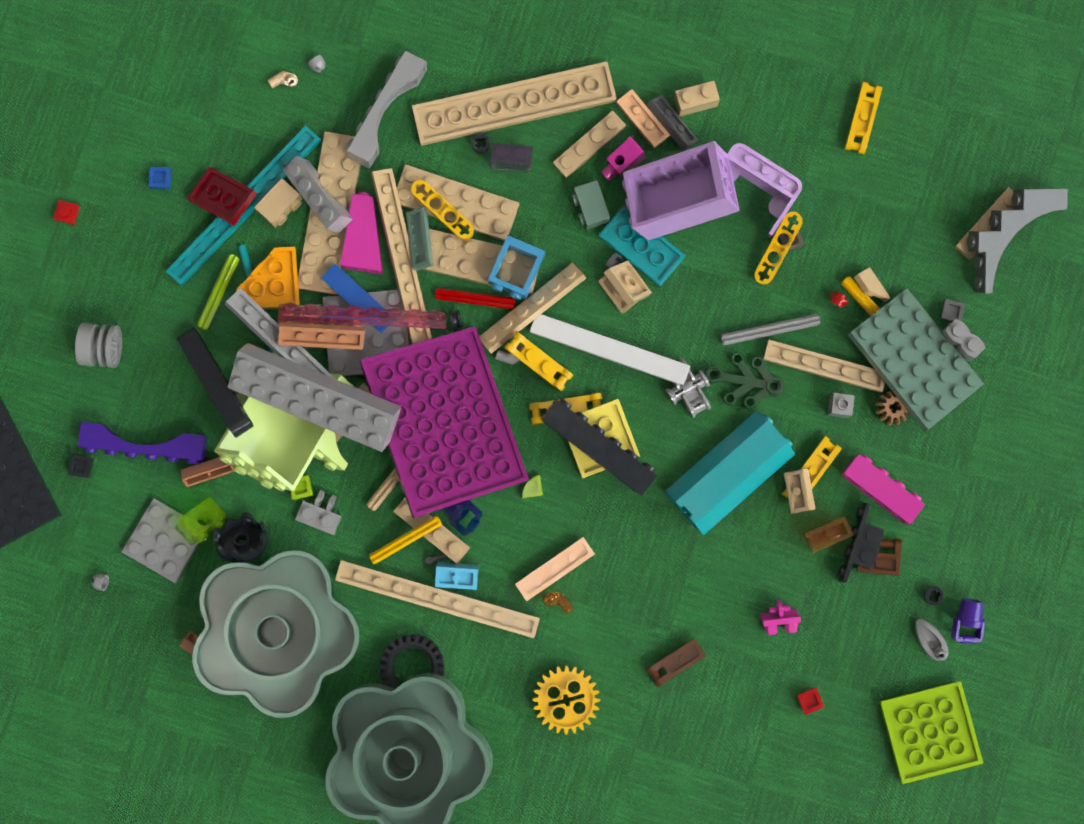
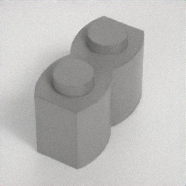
M953 320L942 330L944 338L957 349L966 361L973 360L985 349L982 340L976 335L971 334L969 328L960 320Z

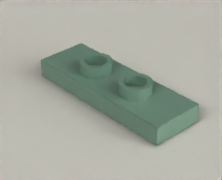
M420 207L406 212L412 268L415 271L433 266L427 209Z

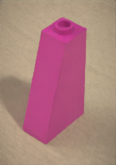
M358 192V194L352 195L349 214L353 220L347 225L340 265L343 269L383 275L375 201L369 193Z

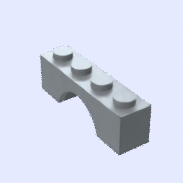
M296 156L283 169L284 173L327 230L340 233L353 220L344 206L331 197L322 187L318 180L320 174L309 160Z

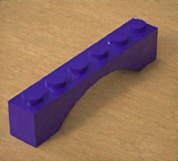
M81 422L78 447L84 448V452L97 453V450H105L104 454L117 456V452H123L125 457L137 458V455L141 454L145 455V459L158 460V456L166 457L165 461L178 462V459H186V463L198 465L199 461L205 462L208 437L183 433L165 443L138 445L121 439L103 424Z

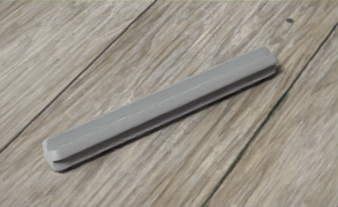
M818 314L725 333L721 335V342L723 345L817 326L820 324V317Z

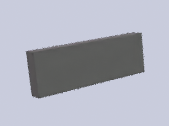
M663 95L650 100L646 104L683 151L698 142V139Z

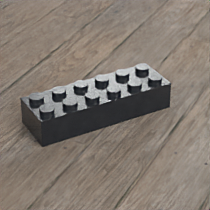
M555 399L540 420L642 496L657 477L653 473L655 469L647 462L643 461L640 463L637 461L639 456L631 450L626 449L624 451L620 448L622 443L614 437L610 436L607 438L603 435L605 431L597 424L591 426L587 423L589 418L578 411L574 413L570 410L572 405L564 399Z

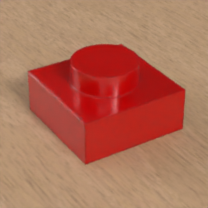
M58 200L53 219L75 226L80 206Z
M816 687L796 695L804 715L824 708Z

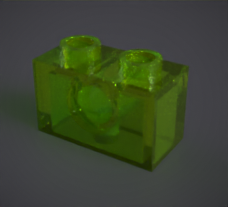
M209 496L180 518L175 529L192 546L196 542H203L209 536L207 533L214 530L215 527L220 528L224 524L223 519L226 513ZM197 520H203L206 525L199 524Z

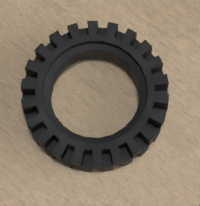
M406 635L397 638L385 648L380 658L379 675L382 678L383 685L396 688L401 685L393 673V662L398 653L407 648H416L423 651L430 659L431 673L444 675L445 663L442 653L433 641L423 636Z

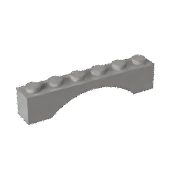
M407 51L404 52L402 57L399 56L395 62L396 68L393 73L390 72L387 75L385 87L383 90L380 89L375 97V104L373 106L370 105L366 112L364 123L360 122L356 129L357 135L354 140L350 139L346 147L348 158L368 169L371 168L379 154L378 128L385 110L399 95L417 87L427 71V61Z

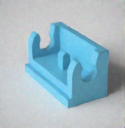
M438 562L436 566L435 587L477 590L479 565Z

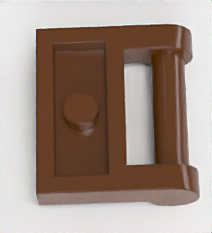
M897 538L894 540L882 539L880 547L893 548V554L878 553L873 570L857 565L856 572L899 576L902 540Z

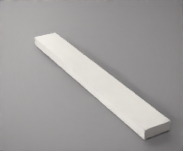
M542 314L534 319L530 329L532 334L684 386L690 369V365Z

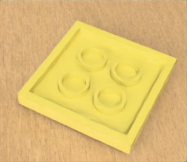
M619 399L582 412V414L589 418L587 423L591 426L597 424L605 431L603 435L607 438L610 436L614 437L622 443L620 448L624 451L629 449L640 457ZM569 442L582 478L606 470Z

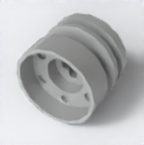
M95 323L80 324L75 342V355L78 365L94 367L98 362L100 367L116 368L120 362L122 352V332L118 325L110 327L104 324L100 329L99 325Z

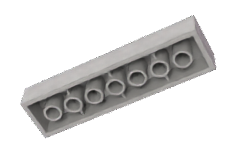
M249 343L237 351L228 384L229 389L381 452L391 441L401 410L399 405Z

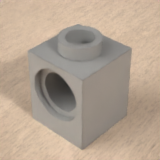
M831 394L827 416L851 417L855 395Z

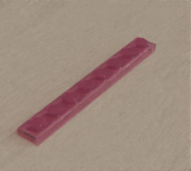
M279 304V321L446 329L445 313L438 310L424 312L418 309L404 311L397 308L384 310L377 307L364 309L356 306L345 308L335 305L325 307L315 304Z

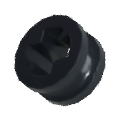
M484 134L474 136L472 139L473 150L478 154L486 153L490 148L489 138ZM477 141H485V147H476L478 146Z
M456 310L455 313L450 311L449 315L453 330L457 326L463 328L459 310Z
M928 587L923 593V598L929 605H939L944 599V593L939 587ZM932 590H934V593H938L935 602H933V599H929Z

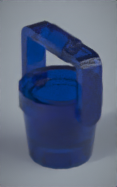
M470 500L441 509L449 518L450 524L462 536H467L473 532L482 517L481 510ZM471 511L476 516L472 518L467 529H465L459 522Z

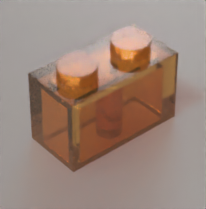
M844 516L810 530L803 535L811 553L847 539L853 536V533Z

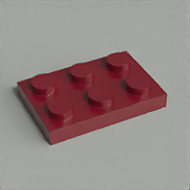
M209 166L187 197V200L234 227L257 193L253 189Z

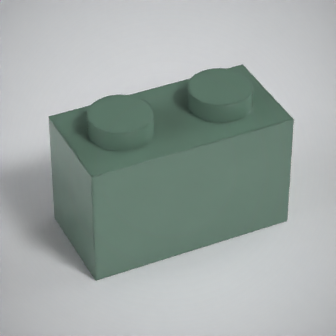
M598 181L575 187L574 194L571 196L574 206H579L581 213L578 214L581 225L585 224L586 230L609 223L610 216Z

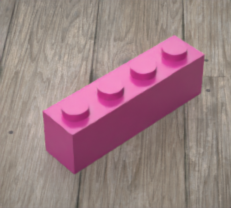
M855 455L841 473V476L903 524L911 525L925 506L921 502L922 498L914 492L910 494L904 489L906 486L896 479L893 481L889 478V473L883 468H876L872 465L873 461L866 455Z

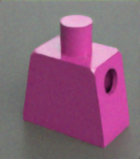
M630 136L607 158L609 165L601 173L608 181L616 174L623 177V172L633 169L646 158V155ZM625 160L622 165H617L618 161Z

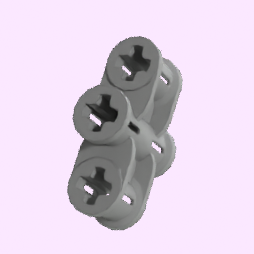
M683 357L679 358L678 362L687 364ZM689 369L684 386L673 383V388L665 389L673 405H676L677 401L682 399L692 418H695L696 414L705 409H711L706 396L701 390L704 386H710L702 370L693 376Z

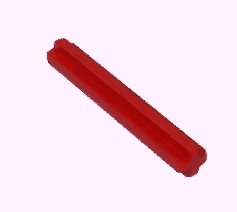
M436 288L435 299L506 309H514L515 298L443 288Z

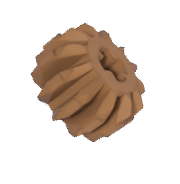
M888 391L886 396L881 395L879 397L881 402H877L875 405L881 408L876 411V414L882 413L883 415L879 419L881 422L887 418V425H891L894 422L897 426L900 424V420L903 422L907 420L905 415L910 413L895 394L893 395L891 391ZM894 404V408H897V411L892 413V409H889V406Z

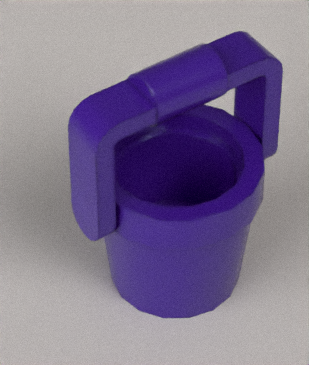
M962 598L958 615L953 620L951 633L953 640L964 644L982 641L985 620L982 619V601ZM960 625L977 628L976 637L970 635L959 636Z

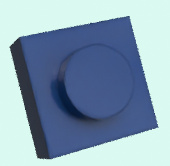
M150 167L148 187L150 189L170 190L172 169Z

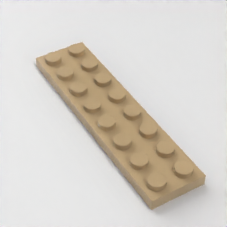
M325 132L318 166V173L320 174L318 180L325 191L341 203L349 213L352 195L356 194L361 164L348 158L346 150L350 139L354 140L355 136ZM312 209L310 210L298 275L299 290L337 296V293L321 277L334 264L342 269L340 264L347 226L340 233L327 230Z

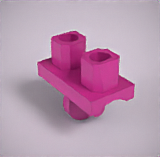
M776 600V606L769 607V612L760 613V620L767 635H775L778 633L777 625L783 624L786 632H797L798 623H801V616L798 615L797 609L790 610V605H782L781 600Z

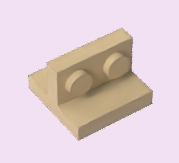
M629 261L609 268L604 272L605 276L598 281L622 314L652 293Z

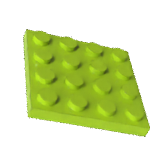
M961 681L879 701L901 784L983 764Z

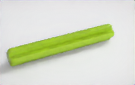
M233 254L228 255L198 320L197 326L204 330L209 328L239 262L237 256Z

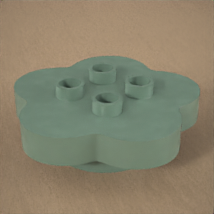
M295 550L282 552L273 556L261 566L238 562L226 564L214 570L207 577L201 588L199 605L205 622V628L196 640L192 654L193 668L197 678L205 687L213 692L222 695L247 696L251 703L266 715L276 718H288L305 711L315 700L323 677L343 668L353 658L357 650L359 629L356 620L346 607L332 598L331 580L325 566L309 553Z
M433 673L418 674L396 688L382 684L362 685L345 695L334 711L332 730L338 750L328 766L325 785L332 804L341 813L351 818L360 820L374 819L380 824H448L453 815L455 805L467 801L479 793L491 774L493 766L491 748L485 737L467 723L462 694L456 685L444 676Z

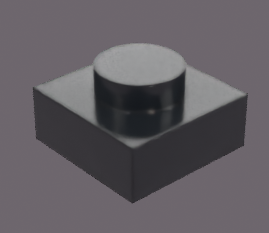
M72 454L68 475L90 478L94 458Z

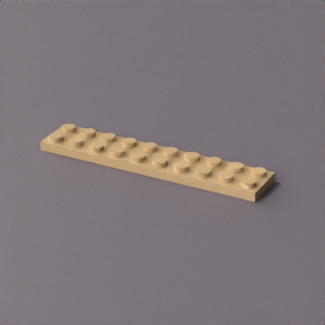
M602 62L412 105L420 143L423 146L613 103L617 99L608 62Z

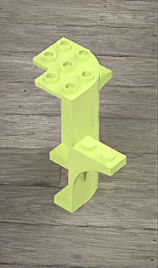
M331 374L336 380L353 386L342 375ZM241 393L236 394L254 427L237 438L227 428L214 452L220 455L219 459L235 467L234 471L242 476L246 474L260 481L262 486L268 489L274 487L282 492L284 490H295L313 457L322 460L325 463L324 466L332 471H335V469L344 471L348 465L338 450L335 432Z

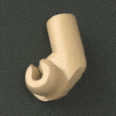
M281 71L267 81L273 89L279 84L293 87L297 84L298 79L292 73Z

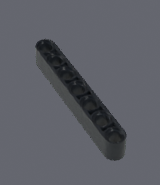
M193 327L178 337V343L234 437L237 438L254 427L235 392L228 388L229 382L198 331Z

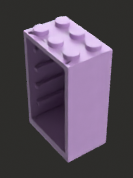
M715 141L623 172L624 180L622 185L627 192L626 205L631 214L629 218L630 226L647 240H652L739 211L728 154Z

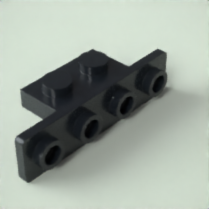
M864 503L857 510L856 518H858L856 526L852 527L850 533L852 541L850 546L847 545L844 552L846 560L838 571L839 582L847 583L852 564L873 570L885 530L865 524L871 506L869 503Z

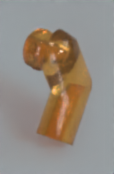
M550 592L544 597L545 605H560L566 614L574 609L563 593Z

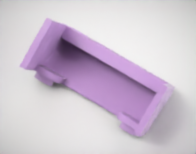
M735 144L728 152L733 181L735 182L740 175L773 196L768 208L769 212L778 220L767 235L771 238L800 194L802 183L797 177L745 144Z

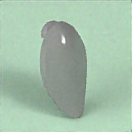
M917 619L914 625L915 633L922 649L937 661L945 660L948 656V646L942 633L927 620Z

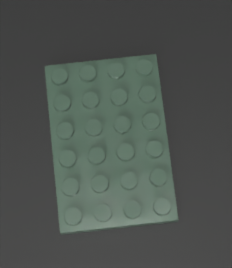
M908 289L904 290L847 334L924 431L929 430L984 385L957 349L944 338L940 328Z

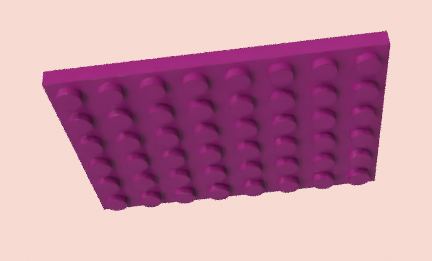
M476 326L359 361L370 394L401 406L388 448L412 518L529 480Z

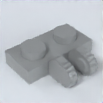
M320 490L314 505L305 501L302 502L295 520L335 535L342 516L331 512L337 496L332 495L329 498L325 510L320 508V504L325 496V492Z

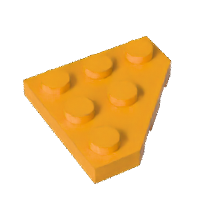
M295 247L274 248L267 258L241 283L236 292L241 288L263 310L279 309V304L300 305Z

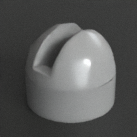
M321 55L314 57L307 63L314 72H321V69L325 68V61Z
M94 575L92 577L94 582H91L92 587L96 590L105 591L109 583L108 575Z

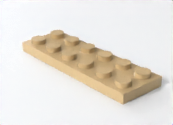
M405 164L397 186L401 207L410 210L424 207L413 196L411 186L416 180H424L473 225L475 232L505 241L507 235L509 236L520 205L519 202ZM417 186V194L421 192L427 199L429 195L424 191L425 186ZM434 198L430 201L429 205L431 208L436 209L440 207L441 201ZM427 210L428 216L436 218L429 210ZM448 212L445 214L444 219L447 222H453L456 219V215L453 212ZM460 219L459 222L457 223L458 226H461V225H460V222L462 221L461 219Z
M429 229L433 266L422 270L491 286L488 283V278L502 249L501 245L475 239L463 241L454 234ZM508 249L496 278L523 289L535 259ZM537 275L528 293L529 295L533 294Z

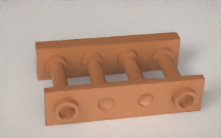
M279 304L278 345L363 350L365 330L364 327H361L362 309Z

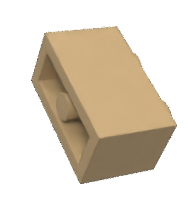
M715 81L677 90L674 94V102L679 117L717 107L720 101Z
M281 179L254 208L276 228L287 220V215L291 211L299 208L302 197L284 179Z

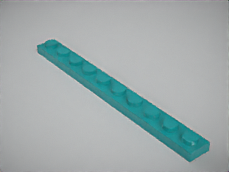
M305 125L247 186L253 189L257 195L236 225L233 227L223 220L216 218L166 272L183 286L256 210L254 207L281 179L287 177L283 169L296 156L304 159L321 142V139Z

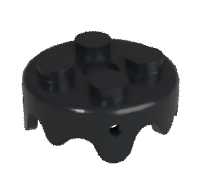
M248 512L242 513L238 519H226L224 526L221 529L215 527L213 532L216 550L219 556L228 562H249L260 556L267 547L268 538L263 522H256ZM240 540L246 541L242 544L237 543Z

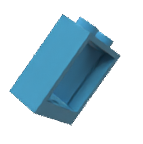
M507 235L488 278L491 288L502 292V290L510 292L509 295L518 300H521V298L526 299L544 259L545 251ZM508 249L535 259L523 289L496 278Z

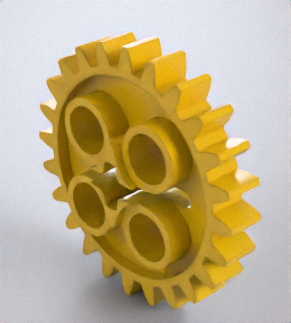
M567 665L564 671H561L558 666L557 673L555 674L550 669L549 678L542 675L545 682H537L541 688L540 690H534L539 696L533 698V701L538 702L534 710L541 711L538 713L537 718L544 717L542 724L544 725L549 722V730L555 726L557 727V733L562 728L565 735L568 734L569 729H572L575 734L576 727L578 726L581 730H584V722L591 725L588 718H596L592 712L593 710H599V707L594 704L600 702V699L594 696L599 693V690L592 689L596 682H588L591 676L589 675L584 678V670L578 674L574 666L571 672ZM572 681H576L580 685L579 690L575 693L568 690V685ZM555 686L560 690L558 697L551 698L548 695V689ZM565 694L568 697H574L579 694L585 695L583 698L570 700L569 705H565V702L553 706L548 705L549 702L562 700ZM576 702L585 704L583 712L577 713L573 710ZM555 708H563L565 715L562 718H556L553 715Z

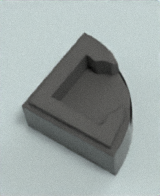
M614 253L605 264V270L618 265L622 260V256Z

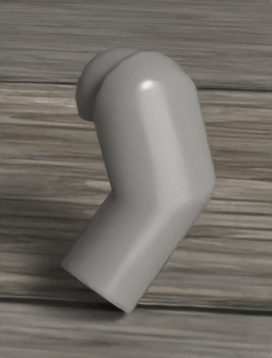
M518 345L516 349L520 352L523 346ZM501 350L497 351L495 360L508 364H515L520 361L511 353Z

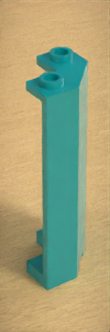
M755 411L665 491L672 503L685 514L690 523L702 535H705L795 455L791 448L792 442L786 436L783 437L772 425L773 421L766 414L761 415L758 411Z

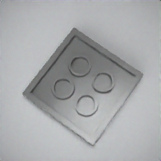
M153 498L122 553L170 581L177 583L208 529Z

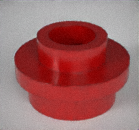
M837 291L835 294H829L831 296L830 302L842 308L845 304H848V301L845 300L847 296Z

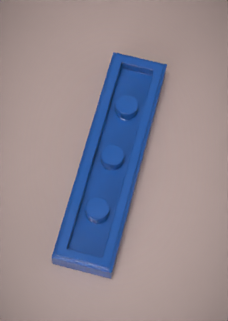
M334 264L321 277L351 307L362 309V317L380 333L395 320L386 309L338 265Z

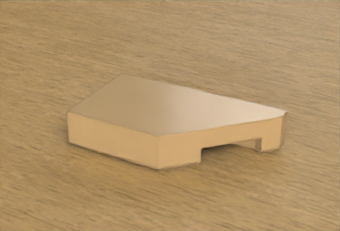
M870 267L854 277L866 295L876 296L883 302L890 299V296Z

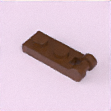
M694 638L645 670L655 680L653 682L655 686L659 687L706 657V655ZM661 667H664L667 672L663 676L658 671Z

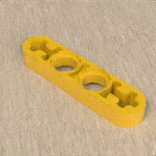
M416 180L412 184L411 191L413 196L453 234L463 241L470 240L473 237V225L427 182ZM417 186H425L424 191L429 195L427 199L421 192L417 194ZM437 198L441 201V205L436 209L431 208L429 205L430 201ZM453 212L456 215V219L453 222L445 221L444 216L446 213ZM460 219L462 220L460 225L463 228L469 227L468 235L465 233L461 235V229L458 226L455 229L453 228Z
M793 211L785 215L754 275L758 283L766 285L773 280L802 226L803 220L799 213ZM797 216L796 220L799 223L797 225L793 224L791 230L794 231L793 235L787 230H782L784 226L786 228L789 227V217ZM785 233L789 236V242L786 245L778 243V236ZM775 251L779 254L780 258L778 262L771 263L768 260V255ZM764 262L769 266L775 267L773 271L769 268L767 272L769 279L760 280L759 272H764L767 268L763 266Z

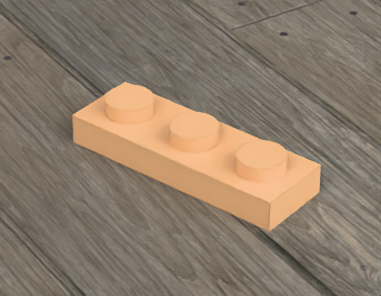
M633 89L616 101L619 108L653 149L670 137L667 130Z

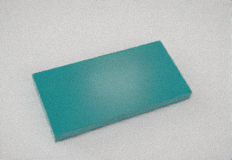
M623 205L598 234V237L657 286L661 287L686 255L663 236L647 240L636 230L632 229L629 223V218L631 217L630 210Z

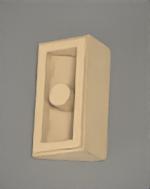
M808 469L784 473L791 514L815 510Z

